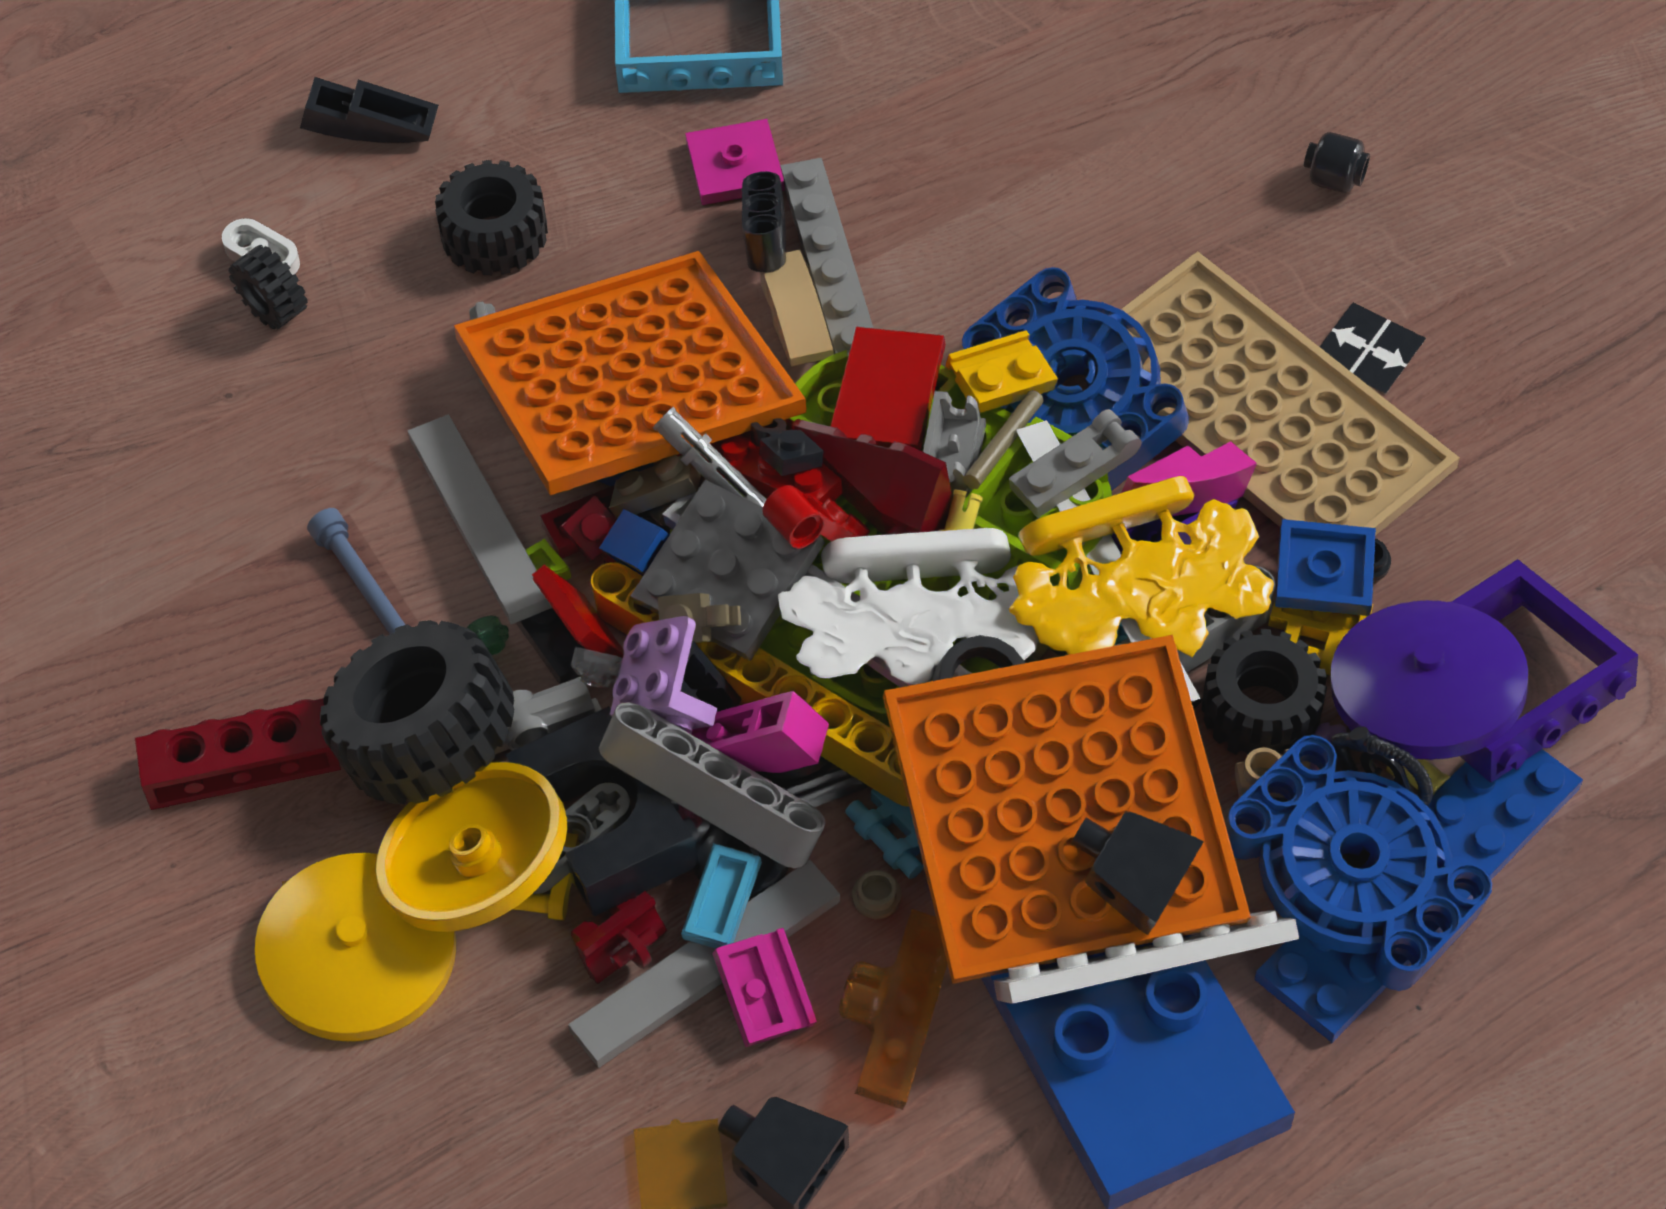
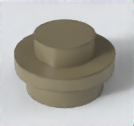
M881 870L869 871L861 876L853 886V904L859 913L868 918L882 919L888 917L898 909L901 903L900 885L887 872Z

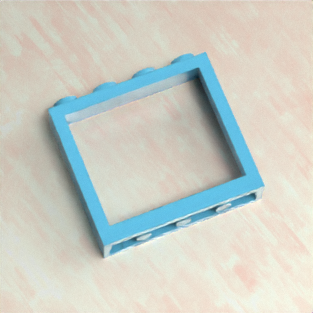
M615 0V66L618 93L783 85L779 0H767L769 51L630 58V0Z

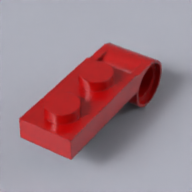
M786 485L775 490L765 501L762 510L763 516L793 548L797 549L812 544L820 535L832 542L845 537L867 536L871 532L857 517L851 513L847 515L830 498L822 503L809 493L805 494L792 485Z

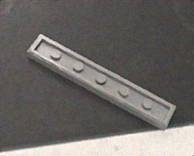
M449 414L407 430L411 444L510 624L512 625L552 608L532 579L534 578L532 574L537 571Z
M808 860L806 865L795 869L748 901L734 943L760 934L765 935L780 928H784L788 938L840 902V893L814 863ZM691 941L569 1023L570 1033L595 1065L600 1068L722 984L712 954L715 948Z

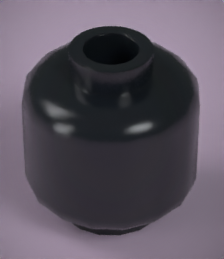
M1327 132L1322 135L1318 144L1310 142L1303 166L1310 168L1312 184L1347 193L1355 185H1362L1368 169L1370 153L1365 152L1364 143L1359 139Z

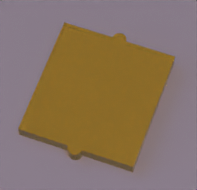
M718 1118L681 1123L678 1119H673L669 1125L633 1129L641 1209H712L728 1206L720 1133L718 1132Z

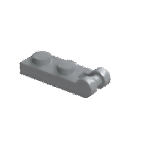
M1105 410L1096 416L1090 426L1009 477L1010 489L1039 518L1055 508L1057 504L1067 500L1134 456L1141 447V439L1133 431H1125L1121 427V419L1112 410ZM1108 439L1112 445L1103 450L1099 445Z

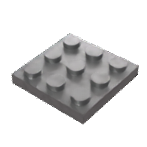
M705 480L636 586L631 597L637 604L658 615V597L705 593L709 594L710 606L723 604L740 606L741 625L711 627V641L751 661L781 614L778 594L790 591L793 584L805 576L825 542L820 535L812 544L804 548H793L763 516V507Z

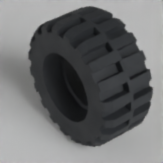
M431 620L419 621L418 626L412 627L406 624L395 628V633L388 636L382 634L371 640L373 644L364 651L359 649L350 657L351 662L346 668L341 666L335 674V684L328 686L323 699L324 706H321L320 725L322 726V736L326 744L359 790H363L367 796L393 804H405L406 800H410L413 803L429 801V796L435 794L442 797L453 792V786L462 781L466 784L476 777L475 771L482 765L487 767L495 758V749L503 747L509 733L507 727L512 726L514 716L513 691L483 641L470 629L446 621H441L439 625Z

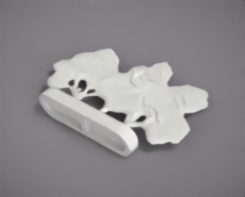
M978 528L845 537L828 543L821 553L825 575L839 583L850 584L846 587H836L817 577L803 576L798 582L793 584L790 591L778 594L782 619L813 631V635L806 638L802 643L801 650L796 655L797 660L801 664L810 667V672L817 677L826 679L856 674L862 665L866 664L874 656L885 660L887 667L890 669L891 676L907 684L916 685L926 683L932 678L933 668L938 666L946 652L953 647L952 642L957 638H970L978 635L999 638L1014 647L1023 660L1027 659L1035 651L1039 639L1033 626L1019 624L1015 616L1008 610L1019 596L1013 579L1018 566L1006 570L999 579L982 575L996 572L1009 562L1011 552L1007 535L996 528ZM946 576L961 577L957 585L950 590L938 592L927 590L922 586L920 579ZM908 579L904 584H898L887 591L878 590L873 583L874 581ZM976 581L978 587H985L986 584L997 595L996 599L986 600L975 593L971 583ZM997 583H1006L1009 586V591L1003 592L997 587ZM965 586L968 594L959 597L957 594L959 588ZM860 590V601L856 603L851 601V593Z

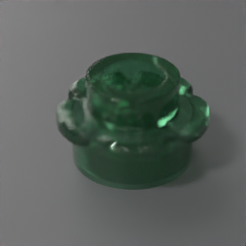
M494 615L481 617L467 626L468 629L476 633L478 638L483 641L492 656L505 648V642L509 638V628L501 623L499 617Z

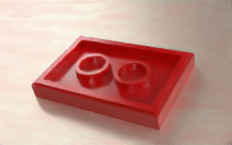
M856 327L830 427L838 428L848 439L857 440L861 434L873 436L878 446L889 448L893 442H899L921 450L946 346L944 335Z

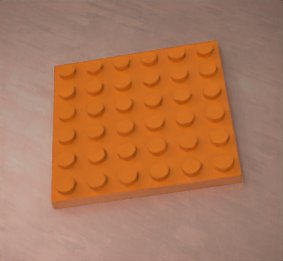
M700 251L454 325L456 340L550 495L568 491L584 484L680 454L657 430L655 431L652 428L672 407L701 436L706 433L712 439L710 444L751 431V424L754 422H758L764 427L773 424V419L781 418L786 420L806 413V398ZM681 435L693 447V445L683 435Z
M1173 635L884 691L883 700L952 984L1008 973V968L1038 963L1041 966L1056 963V958L1085 952L1089 956L1104 953L1105 949L1133 942L1137 946L1152 943L1154 939L1166 935L1182 933L1185 936L1200 933L1204 929L1217 925L1229 924L1233 926L1247 923L1250 920L1251 915ZM1125 811L1133 812L1204 841L1149 935L1139 930L1085 883V879L1097 859L1070 843L1086 817L1113 833Z

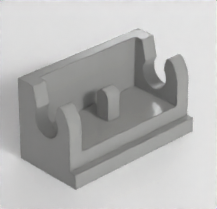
M935 391L923 452L946 462L952 497L955 489L967 491V497L973 489L965 485L963 477L981 455L986 420L980 417L978 403L972 396H967L965 409H957L951 405L952 399L948 392Z

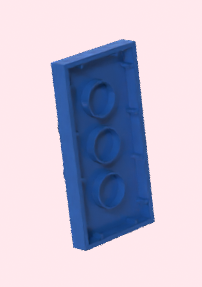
M1153 942L1137 945L1135 948L1153 945ZM1104 952V953H1099V954H1094V955H1089V956H1087V957H1088V959H1090V958H1095V957H1099V956H1104V955H1105V952ZM1206 960L1013 1004L997 1000L993 981L1009 977V972L981 978L1106 1209L1118 1208L1291 1129L1295 1111ZM1057 962L1039 966V969H1046L1058 965Z

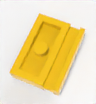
M1027 330L948 355L945 366L948 370L952 369L956 375L955 382L966 399L967 396H972L977 401L980 413L1023 400L1027 393L1032 390L1042 394L1055 389L1058 378L1037 345L1032 346L1028 340L1030 335Z

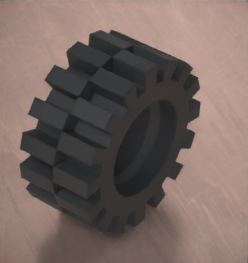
M258 245L230 265L228 272L231 275L229 278L236 285L234 287L236 293L243 297L241 301L245 306L249 305L251 308V313L255 317L259 316L261 323L264 325L268 324L271 329L277 328L278 330L307 308L308 300L303 295L305 294L304 288L297 284L300 280L296 274L292 275L289 271L291 267L286 262L282 263L280 256L276 252L272 254L269 247Z

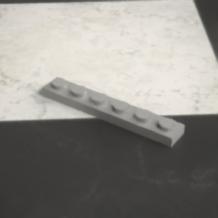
M822 157L780 165L784 178L785 192L809 274L823 312L834 354L847 350L849 356L856 327L873 328Z

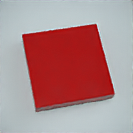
M545 564L532 574L534 577L532 579L574 639L614 670L617 669L619 671L623 661L624 650L588 599Z

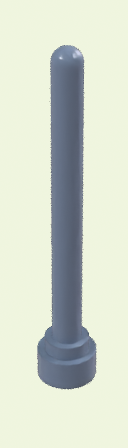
M335 508L324 509L314 515L307 525V530L316 544L334 552L388 633H395V628L403 626L405 623L347 540L349 534L347 532L348 524Z

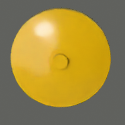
M494 762L490 763L487 767L482 765L475 771L476 777L465 784L462 781L453 786V792L442 797L437 794L429 796V801L409 802L388 828L379 848L376 862L379 888L396 914L405 922L424 930L437 932L459 931L490 922L511 911L533 894L555 867L562 853L567 834V817L563 803L550 782L543 775L520 764Z
M350 853L338 855L316 862L301 870L276 892L268 903L257 928L255 961L262 986L270 1002L287 1021L297 1028L320 1038L346 1042L364 1041L398 1031L415 1021L432 1006L444 990L451 976L456 956L455 931L437 932L424 930L400 918L389 905L379 888L376 875L378 854Z

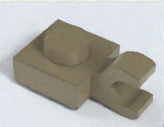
M694 593L658 597L659 620L687 616L695 621L696 625L692 639L695 643L712 642L711 627L741 625L740 606H729L727 604L710 606L709 594Z

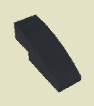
M314 77L300 128L327 136L376 143L429 141L439 105L359 79L356 88L352 89Z

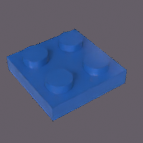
M1282 519L1275 607L1369 616L1373 597L1376 528Z

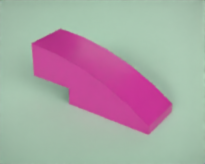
M1231 441L1203 456H1200L1191 447L1186 446L1128 476L1121 493L1169 478L1185 476L1193 490L1194 498L1188 507L1172 516L1200 512L1205 503L1212 499L1222 503H1229L1243 497L1257 463Z

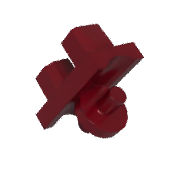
M646 891L638 897H634L609 909L610 918L601 925L597 926L592 921H584L571 931V937L588 975L597 984L617 969L623 967L630 960L642 969L652 962L647 947L658 940V937L664 934L667 929L656 911L654 898Z

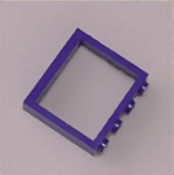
M1518 559L1451 601L1477 609L1497 621L1519 607L1524 606L1598 666L1519 718L1502 737L1492 744L1470 754L1460 756L1490 783L1513 768L1517 770L1526 759L1541 749L1552 747L1560 740L1562 735L1580 723H1588L1601 709L1616 699L1621 700L1625 698L1626 693L1636 687L1638 654Z

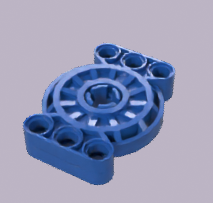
M1045 268L1038 272L971 325L963 335L962 346L963 349H967L1027 330L1030 335L1028 340L1032 346L1037 345L1058 378L1054 390L1041 394L1044 402L1028 423L1035 417H1038L1043 421L1047 420L1054 427L1074 436L1090 426L1098 414L1110 409L1121 419V427L1125 431L1131 430L1137 436H1140L1142 444L1138 452L1108 472L1111 491L1187 430L1189 416L1183 395L1174 385L1161 384L1160 365L1151 338L1140 323L1125 311L1104 302L1077 300L1068 274L1060 268ZM1062 292V294L1056 298H1047L1052 293ZM1027 319V322L1021 326H1012L1018 320ZM1128 331H1130V332H1131L1132 334H1134L1136 337H1132L1131 334H1130ZM1148 357L1151 360V373L1144 370L1143 367ZM1081 374L1087 376L1088 388L1084 391L1079 385L1063 386V383L1073 375ZM1022 400L1001 406V408L1013 413ZM1164 408H1175V410L1167 416L1157 415V413ZM1107 439L1099 446L1104 450L1112 445V443Z
M1304 736L1277 760L1229 810L1225 825L1234 857L1243 860L1259 857V870L1265 892L1282 918L1296 920L1297 930L1300 934L1316 944L1335 951L1355 954L1376 953L1374 971L1380 983L1391 990L1401 991L1409 989L1477 919L1492 892L1490 875L1476 864L1464 863L1452 866V855L1446 833L1435 814L1417 795L1397 782L1373 773L1349 770L1335 772L1337 754L1333 745L1321 736ZM1301 762H1311L1319 770H1310L1304 767ZM1269 793H1279L1285 796L1288 801H1277ZM1237 825H1249L1252 828H1254V830L1257 833H1245L1241 831L1237 827ZM1366 850L1370 853L1366 862L1369 868H1354L1345 862L1342 855L1353 854L1359 856ZM1459 888L1468 891L1473 896V899H1465L1459 896L1455 889ZM1424 921L1438 924L1443 932L1431 931L1426 927ZM1392 954L1405 956L1411 962V966L1397 963L1393 959Z

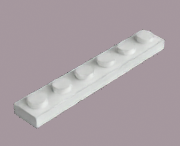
M1275 910L1251 913L1250 920L1247 924L1234 927H1230L1229 924L1217 925L1202 930L1198 935L1184 938L1182 933L1166 935L1154 939L1153 945L1135 948V942L1106 948L1104 956L1090 959L1087 957V952L1056 958L1058 966L1041 970L1038 963L1008 968L1009 977L993 980L997 1000L1013 1004L1297 940L1299 935L1296 920L1277 917Z

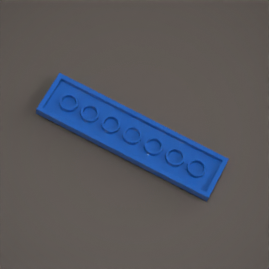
M1543 749L1526 759L1517 770L1511 769L1492 783L1465 762L1435 792L1428 807L1435 814L1446 833L1452 855V866L1464 863L1476 864L1483 868L1492 880L1580 790L1583 779ZM1365 862L1359 869L1369 868L1368 864ZM1459 888L1455 889L1459 896L1465 899H1473V896L1468 891ZM1424 921L1426 927L1431 931L1438 933L1442 931L1438 924ZM1298 932L1299 939L1285 942L1256 971L1254 980L1328 1041L1333 1043L1387 987L1380 983L1374 971L1376 953L1355 954L1335 951L1312 942ZM1392 954L1393 959L1401 965L1408 966L1411 963L1403 955Z

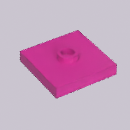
M768 119L685 133L686 145L702 205L742 198L743 179L750 174L761 171H769L779 175L782 191H785L784 178Z

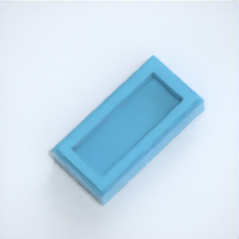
M713 843L681 932L684 940L715 949L734 943L762 863L760 856Z

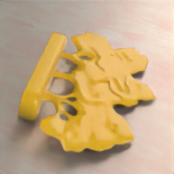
M1177 476L1044 516L1022 528L1018 536L1024 550L1029 555L1040 556L1064 548L1068 551L1065 559L1056 569L1048 568L1044 564L1037 562H1026L1019 565L1013 576L1019 596L1008 610L1015 616L1019 624L1033 626L1040 643L1049 646L1053 650L1066 651L1068 655L1114 646L1118 636L1117 629L1121 620L1131 618L1137 621L1140 632L1147 637L1158 638L1173 635L1177 650L1193 658L1209 634L1204 617L1207 608L1227 613L1235 619L1263 614L1269 609L1271 604L1269 596L1273 591L1274 583L1260 569L1253 565L1245 564L1243 561L1259 538L1247 509L1240 508L1234 510L1227 503L1212 499L1204 504L1197 520L1188 525L1172 518L1173 514L1188 507L1194 498L1193 490L1185 476ZM1158 519L1162 521V540L1156 543L1132 540L1126 530ZM1178 532H1185L1190 536V545L1182 542ZM1115 533L1123 548L1119 559L1102 564L1085 556L1082 543ZM1078 563L1083 575L1082 581L1077 589L1071 590L1067 588L1068 570L1070 572L1077 571L1074 564ZM1087 565H1093L1097 568L1099 575L1089 574ZM1058 573L1060 576L1058 586H1053L1050 582V576Z

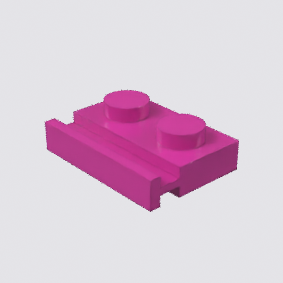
M784 928L718 947L713 951L712 954L745 1048L790 1034L805 1027H812L817 1022Z

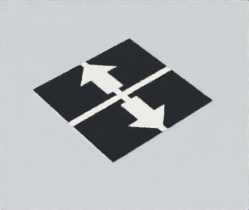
M1353 302L1320 345V348L1368 386L1386 394L1426 338Z

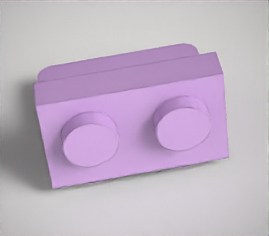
M680 616L636 624L631 628L624 641L623 661L619 677L613 687L614 698L610 711L611 716H613L616 707L621 703H635L649 709L689 734L692 733L693 729L712 727L714 725L717 712L716 707L680 692L696 625L693 619L687 616Z

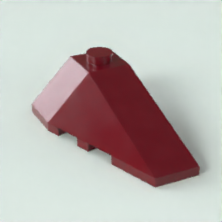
M796 419L792 424L793 430L803 431L823 450V463L841 478L843 492L841 495L882 535L933 532L945 528L952 503L946 462L899 442H893L889 448L876 445L873 436L861 434L857 440L848 439L838 428Z

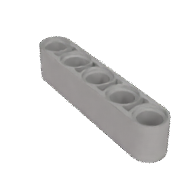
M621 703L616 707L599 746L600 754L605 760L774 861L792 868L803 867L807 864L826 824L825 818L819 810L649 709L635 703Z

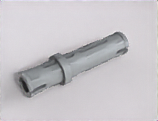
M674 407L652 427L682 455L680 460L686 466L690 463L709 482L761 507L764 506L767 499L710 444L712 439L706 433L701 436ZM681 435H683L693 445V447ZM699 452L709 461V463L699 454ZM727 480H729L744 495V497Z

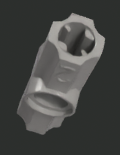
M579 677L535 694L528 690L513 691V707L515 710L512 726L507 727L509 730L508 737L503 747L495 749V754L508 749L513 751L595 713V708L584 680Z

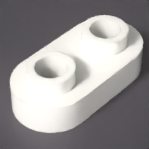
M238 219L228 224L223 230L222 242L227 256L236 262L256 246L262 245L263 247H269L272 254L276 252L280 256L281 262H286L291 267L289 271L292 275L298 271L300 259L295 244L253 219Z

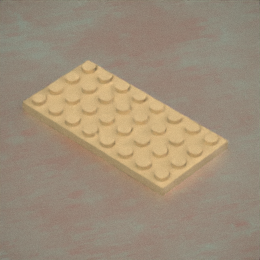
M1198 251L1121 309L1138 321L1151 338L1160 365L1161 384L1174 385L1183 395L1189 416V424L1187 430L1175 441L1182 447H1191L1200 456L1230 441L1257 463L1243 497L1279 527H1281L1282 519L1376 528V536L1458 467L1460 457ZM1128 331L1132 337H1136L1134 334ZM1148 357L1143 367L1144 370L1151 373V360ZM1164 408L1157 413V415L1167 416L1171 414L1175 410V408Z

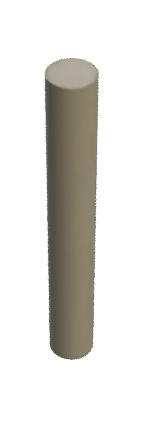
M1032 390L1023 398L964 475L963 481L966 486L971 489H978L1018 437L1016 430L1025 427L1043 404L1044 400L1040 393Z

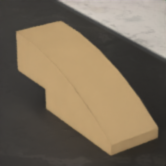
M800 250L787 252L785 264L775 271L760 272L762 290L771 309L773 326L790 365L796 366L824 360L833 355L834 351L823 312Z

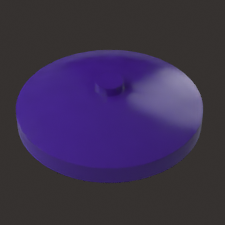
M1424 600L1400 603L1367 616L1352 627L1337 646L1331 663L1332 698L1338 714L1351 731L1357 727L1364 726L1369 730L1370 734L1376 735L1380 740L1394 744L1395 747L1398 746L1400 750L1404 749L1405 752H1409L1416 759L1453 758L1470 754L1492 744L1514 725L1523 711L1528 694L1527 660L1514 635L1496 619L1477 609L1445 601Z

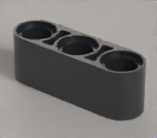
M769 171L750 174L742 182V230L747 265L756 272L775 271L786 262V224L781 179L779 175Z

